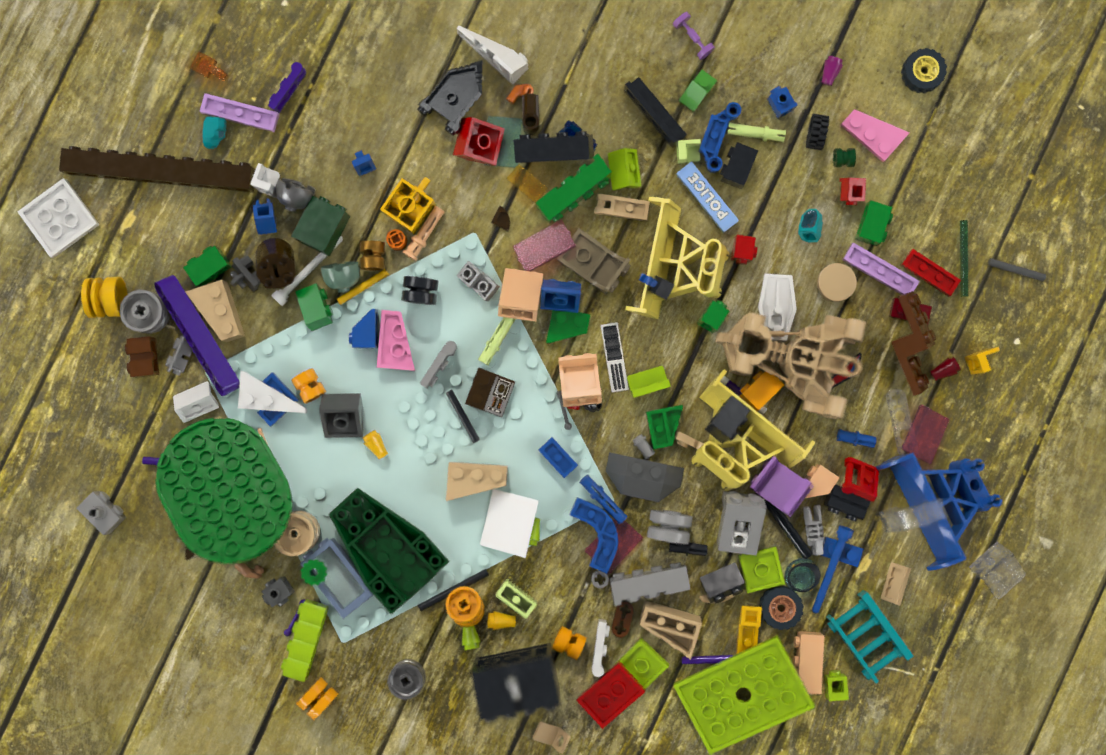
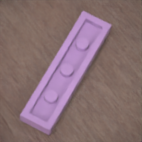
M204 94L200 108L202 114L275 132L279 118L278 112L209 94Z
M855 243L850 245L842 259L901 295L914 291L920 282Z

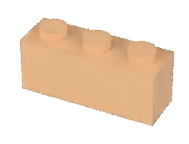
M797 631V636L794 637L796 656H793V664L808 693L821 694L824 635L820 632Z

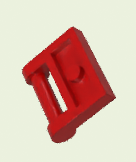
M852 457L845 458L844 466L846 470L842 492L845 494L852 493L874 502L878 492L879 470L875 466ZM854 468L858 470L857 484L852 483Z

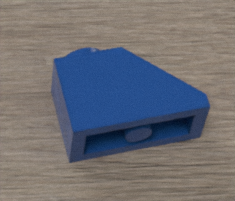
M371 309L352 328V333H349V344H352V348H378L377 309Z

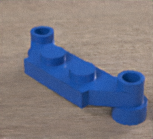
M736 102L729 103L726 109L717 115L711 114L698 152L703 154L707 170L710 173L718 172L723 165L722 159L717 155L729 122L739 117L741 113V106ZM711 164H715L716 168L711 167Z

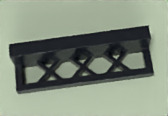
M639 77L632 83L629 81L625 84V93L671 148L679 140H683L687 136Z

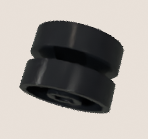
M404 276L403 287L410 290L402 291L401 301L436 305L437 295L429 292L438 291L439 281L430 278Z

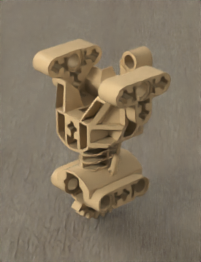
M749 313L744 315L727 333H717L715 342L721 344L724 348L730 373L748 376L752 374L753 366L756 365L771 375L774 374L783 379L784 387L790 389L801 400H804L802 410L831 419L843 418L847 399L830 395L832 385H835V382L831 379L829 372L845 377L856 376L861 372L862 365L858 359L837 354L836 352L844 349L842 347L843 344L853 345L856 342H862L867 322L826 315L824 324L805 327L797 332L769 331L767 326H764L765 316ZM742 335L751 337L754 342L760 343L758 354L751 355L738 351ZM796 335L794 340L787 345L771 340V337ZM767 360L768 362L779 363L782 375L762 363V361ZM849 362L853 363L855 367L852 373L848 372L846 368Z

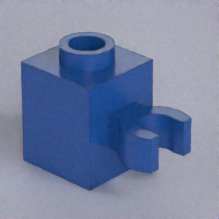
M270 199L266 200V204H260L259 200H256V205H253L254 221L258 235L277 232L276 217Z

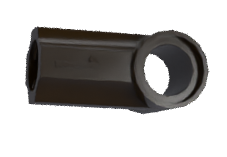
M534 93L522 95V126L526 134H536L540 127L539 95ZM528 121H534L536 123L533 127H528L526 125Z

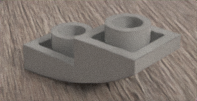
M467 261L457 274L458 278L469 288L476 291L485 301H489L500 287L470 261Z

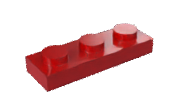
M914 249L910 250L901 264L902 267L948 297L952 295L961 281Z

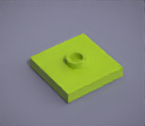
M776 546L757 550V555H738L747 593L785 585Z
M640 638L617 661H620L645 689L670 665L643 638Z

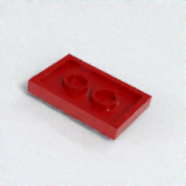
M619 661L578 696L576 701L603 729L643 695L646 689Z

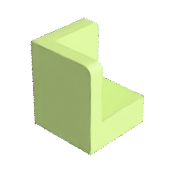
M701 139L679 140L677 142V164L700 161V152L698 151Z

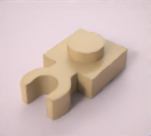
M679 431L675 434V439L678 440L677 444L687 448L689 445L698 450L704 444Z

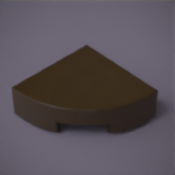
M499 206L491 223L508 232L510 228L509 215L502 206Z

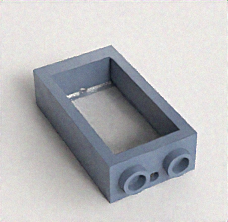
M326 538L318 544L320 547L315 552L311 550L303 556L304 561L300 564L303 567V564L308 563L310 559L313 561L318 559L319 562H324L328 575L325 577L324 582H320L318 587L344 619L373 596V594L365 586L354 562L336 539L328 540ZM312 569L310 571L311 576H316L318 570Z

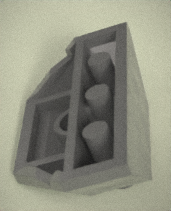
M609 452L605 471L620 494L660 502L681 487L684 468Z

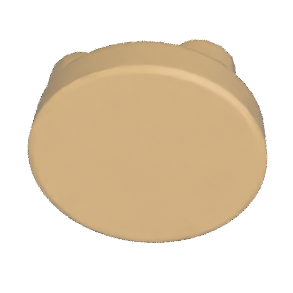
M841 263L830 264L818 274V290L825 300L833 302L846 300L856 289V276L847 265Z

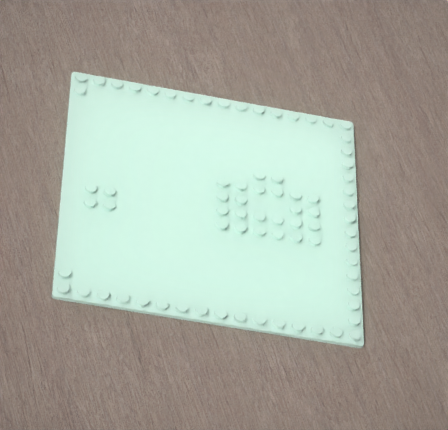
M471 233L380 280L342 305L337 302L330 306L333 311V316H331L332 324L311 331L303 320L227 359L239 381L241 371H246L261 381L271 372H274L299 399L298 403L307 409V413L287 412L270 427L257 413L259 410L238 408L239 389L222 397L206 373L227 417L238 420L254 428L257 432L259 428L262 429L270 450L289 482L292 492V512L302 510L312 514L317 519L321 533L319 541L312 549L298 555L301 562L304 561L303 556L309 551L315 552L320 548L318 544L326 538L328 540L335 538L350 557L329 513L356 488L361 489L423 531L450 561L392 615L373 595L343 619L319 587L314 584L313 587L321 603L329 605L327 615L343 643L417 606L482 570L488 569L513 556V554L480 545L493 489L446 501L449 462L508 466L507 485L495 489L539 501L535 517L541 519L540 541L580 521L569 515L577 497L603 509L596 499H592L590 497L591 494L579 483L587 474L598 486H602L604 488L603 491L614 501L566 407L567 417L572 428L570 430L564 428L565 420L560 401L557 397L558 390L521 319L515 320L502 341L499 352L495 353L489 365L478 360L486 347L485 343L490 340L503 317L498 316L502 282L476 233ZM467 261L473 263L500 286L489 301H485L476 291L469 288L457 277V274ZM404 276L438 280V291L429 292L437 295L436 305L401 301L402 291L410 290L403 287ZM371 309H377L379 345L382 310L401 312L415 371L376 368L378 348H352V344H349V333H352V328ZM447 341H454L457 346L455 354L448 356L446 359L449 362L443 371L439 370L437 373L438 379L434 386H429L428 389L421 385V380ZM478 367L515 381L503 417L465 404ZM313 368L319 377L317 382H321L327 391L325 394L361 393L363 437L376 430L377 433H380L388 454L378 459L363 444V437L324 438L319 413L321 397L304 404L299 395L301 391L296 390L291 380L298 374ZM453 390L480 438L479 441L472 442L446 392ZM551 437L578 464L565 478L538 450ZM331 547L315 558L319 562H324V566L327 567L326 572L328 575L325 577L324 583L344 608L365 592Z

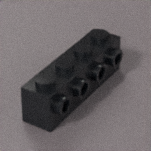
M587 131L575 132V135L568 136V132L556 133V136L549 137V133L538 134V137L531 138V134L519 135L518 139L513 140L515 163L587 160L594 157L593 134L587 135Z

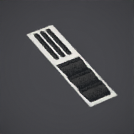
M618 322L601 325L611 391L629 390Z

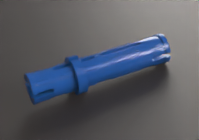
M588 474L580 480L579 483L591 494L590 497L596 499L618 524H621L628 517L603 491L604 488L598 486Z

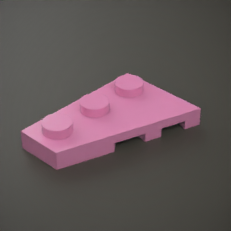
M382 310L376 368L415 371L401 312Z

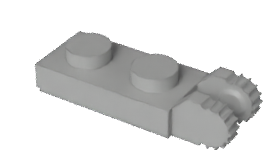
M447 341L420 383L428 389L429 386H434L438 379L437 373L439 370L443 371L449 362L446 359L448 356L455 354L457 346L454 341Z

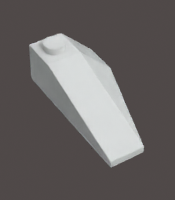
M457 27L458 35L512 85L528 70V60L523 54H517L514 50L464 27Z

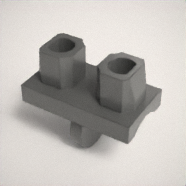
M245 256L240 260L237 257L233 259L232 268L235 271L230 273L234 278L230 282L233 287L239 285L242 289L248 286L253 293L257 291L261 282L256 276V271L252 274L248 271L249 268L254 266L253 261L249 256Z

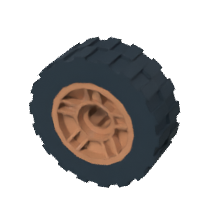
M786 586L769 588L760 598L759 607H762V619L772 628L788 630L800 622V618L804 613V605L801 602L802 599L792 589ZM780 604H783L785 606L782 609L783 612L778 610V606Z

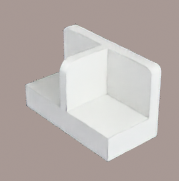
M258 163L250 185L261 193L277 198L276 185L280 174Z

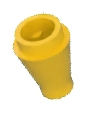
M376 430L362 438L364 440L363 444L378 459L388 454L381 435Z
M497 611L488 613V628L498 630L515 627L516 616Z

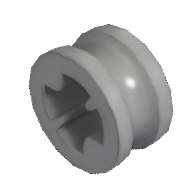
M597 570L592 574L591 580L595 587L604 588L608 584L609 578L606 573ZM598 574H601L602 577H605V581L603 580V584H599L598 581H595V577L597 578Z

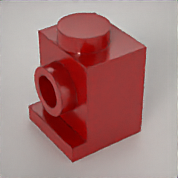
M839 178V182H841L840 201H846V205H857L858 202L865 201L866 178Z

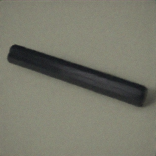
M765 500L767 509L802 558H809L812 555L811 550L786 515Z

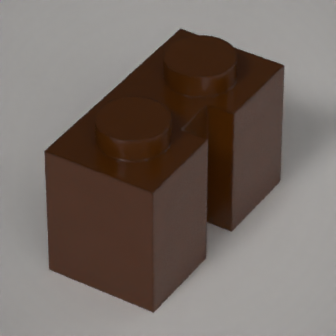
M147 336L126 339L125 352L127 355H130V362L127 363V371L130 377L140 378L159 375L156 338Z

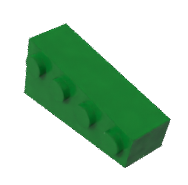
M599 154L592 157L594 162L590 165H582L576 172L577 175L575 177L573 175L568 176L560 184V188L554 187L536 202V207L549 224L551 222L557 223L564 217L562 214L566 211L572 212L575 210L581 200L587 201L594 195L593 192L598 188L602 190L609 185L612 171Z

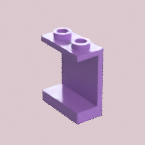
M773 456L771 460L767 459L763 464L762 472L753 477L750 487L758 495L791 517L814 486L809 480L801 478Z

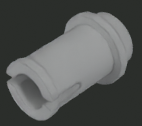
M640 434L632 440L634 442L633 445L637 446L645 459L655 453L646 441V436Z

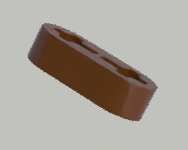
M625 600L621 601V605L616 606L611 625L613 634L618 638L625 637L628 634L634 612L632 604ZM624 604H626L630 612H626L625 617H621L622 610H620V607H624ZM620 620H622L625 631L622 630L621 633H617L615 626H619Z

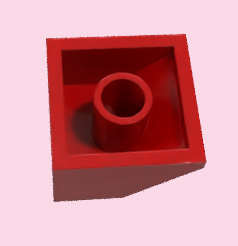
M474 117L461 118V131L457 135L453 155L469 161L496 166L505 128Z

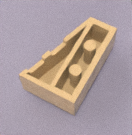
M219 280L186 291V294L221 341L229 342L245 336L228 282Z
M449 462L446 501L506 486L508 466Z
M645 600L639 618L640 625L658 638L669 643L671 647L679 650L691 660L702 625L701 616Z

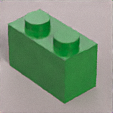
M872 200L867 202L855 240L874 246L884 242L887 237V231H885L887 224H890L893 218V213H891L893 207Z
M216 246L205 248L202 251V255L191 258L187 261V265L183 267L196 287L209 284L232 267L220 248Z
M315 283L295 291L305 325L311 331L333 323L331 318L333 311L330 305L326 303L328 296L324 288L321 289Z
M713 300L707 306L697 324L713 334L719 329L730 312L726 309L727 305L719 300L717 302Z

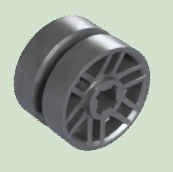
M412 659L398 662L388 676L389 690L399 699L406 700L417 696L425 683V670L419 662Z

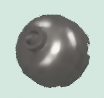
M282 178V180L278 179L276 196L279 202L285 205L286 210L296 212L297 209L307 207L312 196L315 195L316 189L310 185L305 188L302 185L303 182Z

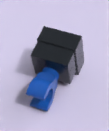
M642 273L639 278L641 282L650 286L649 291L665 300L668 299L675 284L658 276H655L653 279Z

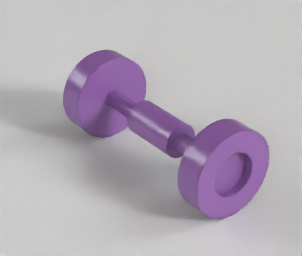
M684 12L673 22V26L676 29L682 25L686 28L689 37L702 49L697 54L698 58L702 60L715 49V46L712 43L707 46L702 44L699 35L686 23L691 18L690 14Z

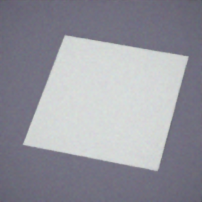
M493 489L480 545L526 558L539 501Z

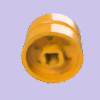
M470 587L454 589L446 600L447 613L461 627H472L478 624L484 616V603L479 594Z
M322 677L296 703L303 711L311 706L307 715L313 721L339 694L332 687L324 692L328 683Z

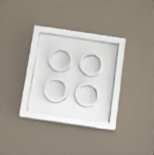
M65 178L17 211L50 258H55L99 226V223Z

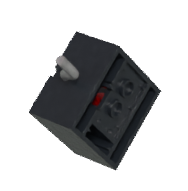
M551 643L475 658L470 673L480 721L485 720L488 723L496 721L497 717L505 716L508 719L516 717L518 712L524 711L525 714H533L537 712V709L553 710L557 708V705H560V686Z

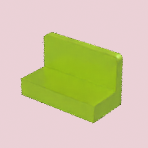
M622 148L608 153L609 169L612 171V190L642 187L637 149Z
M663 366L627 376L633 398L671 387Z

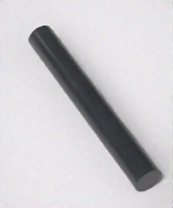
M453 390L446 392L472 442L479 441L480 438Z

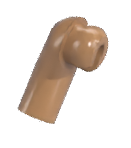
M244 562L234 565L244 577L258 579L264 573V568L260 565H256L254 569L249 568Z

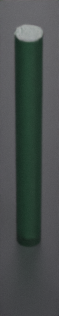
M968 220L960 221L961 297L969 296Z

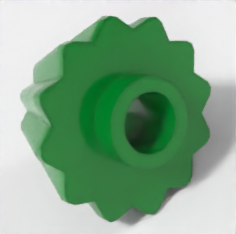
M310 559L308 563L303 564V568L300 570L302 572L301 578L304 579V583H309L310 586L314 584L318 586L320 582L325 581V577L328 575L326 572L327 567L324 566V562H319L318 559L314 561ZM312 569L318 570L316 576H311L310 571Z

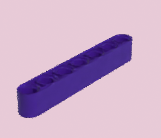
M171 275L155 282L156 292L218 393L223 397L239 389L240 381L178 279Z

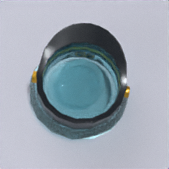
M796 559L788 565L785 571L787 586L797 592L812 591L821 578L819 568L810 559Z

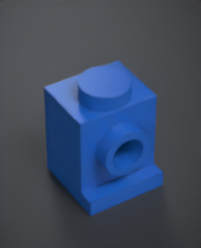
M778 86L770 91L771 95L767 98L778 119L792 112L798 106L787 87L781 89ZM783 96L785 102L780 101L779 97Z

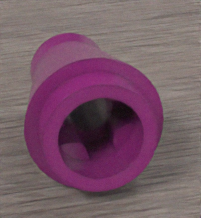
M828 56L824 64L822 84L833 85L834 80L843 67L842 59Z

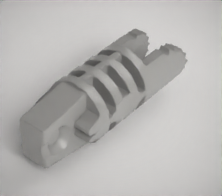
M814 505V520H812L811 510L808 506L803 507L808 546L811 548L812 555H823L825 539L823 536L820 505Z

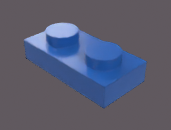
M553 437L538 449L563 478L578 466Z
M825 536L823 555L821 556L831 558L838 540ZM845 543L839 561L858 567L863 548Z

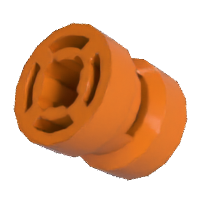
M398 229L391 230L386 237L388 245L395 251L403 250L407 246V237Z

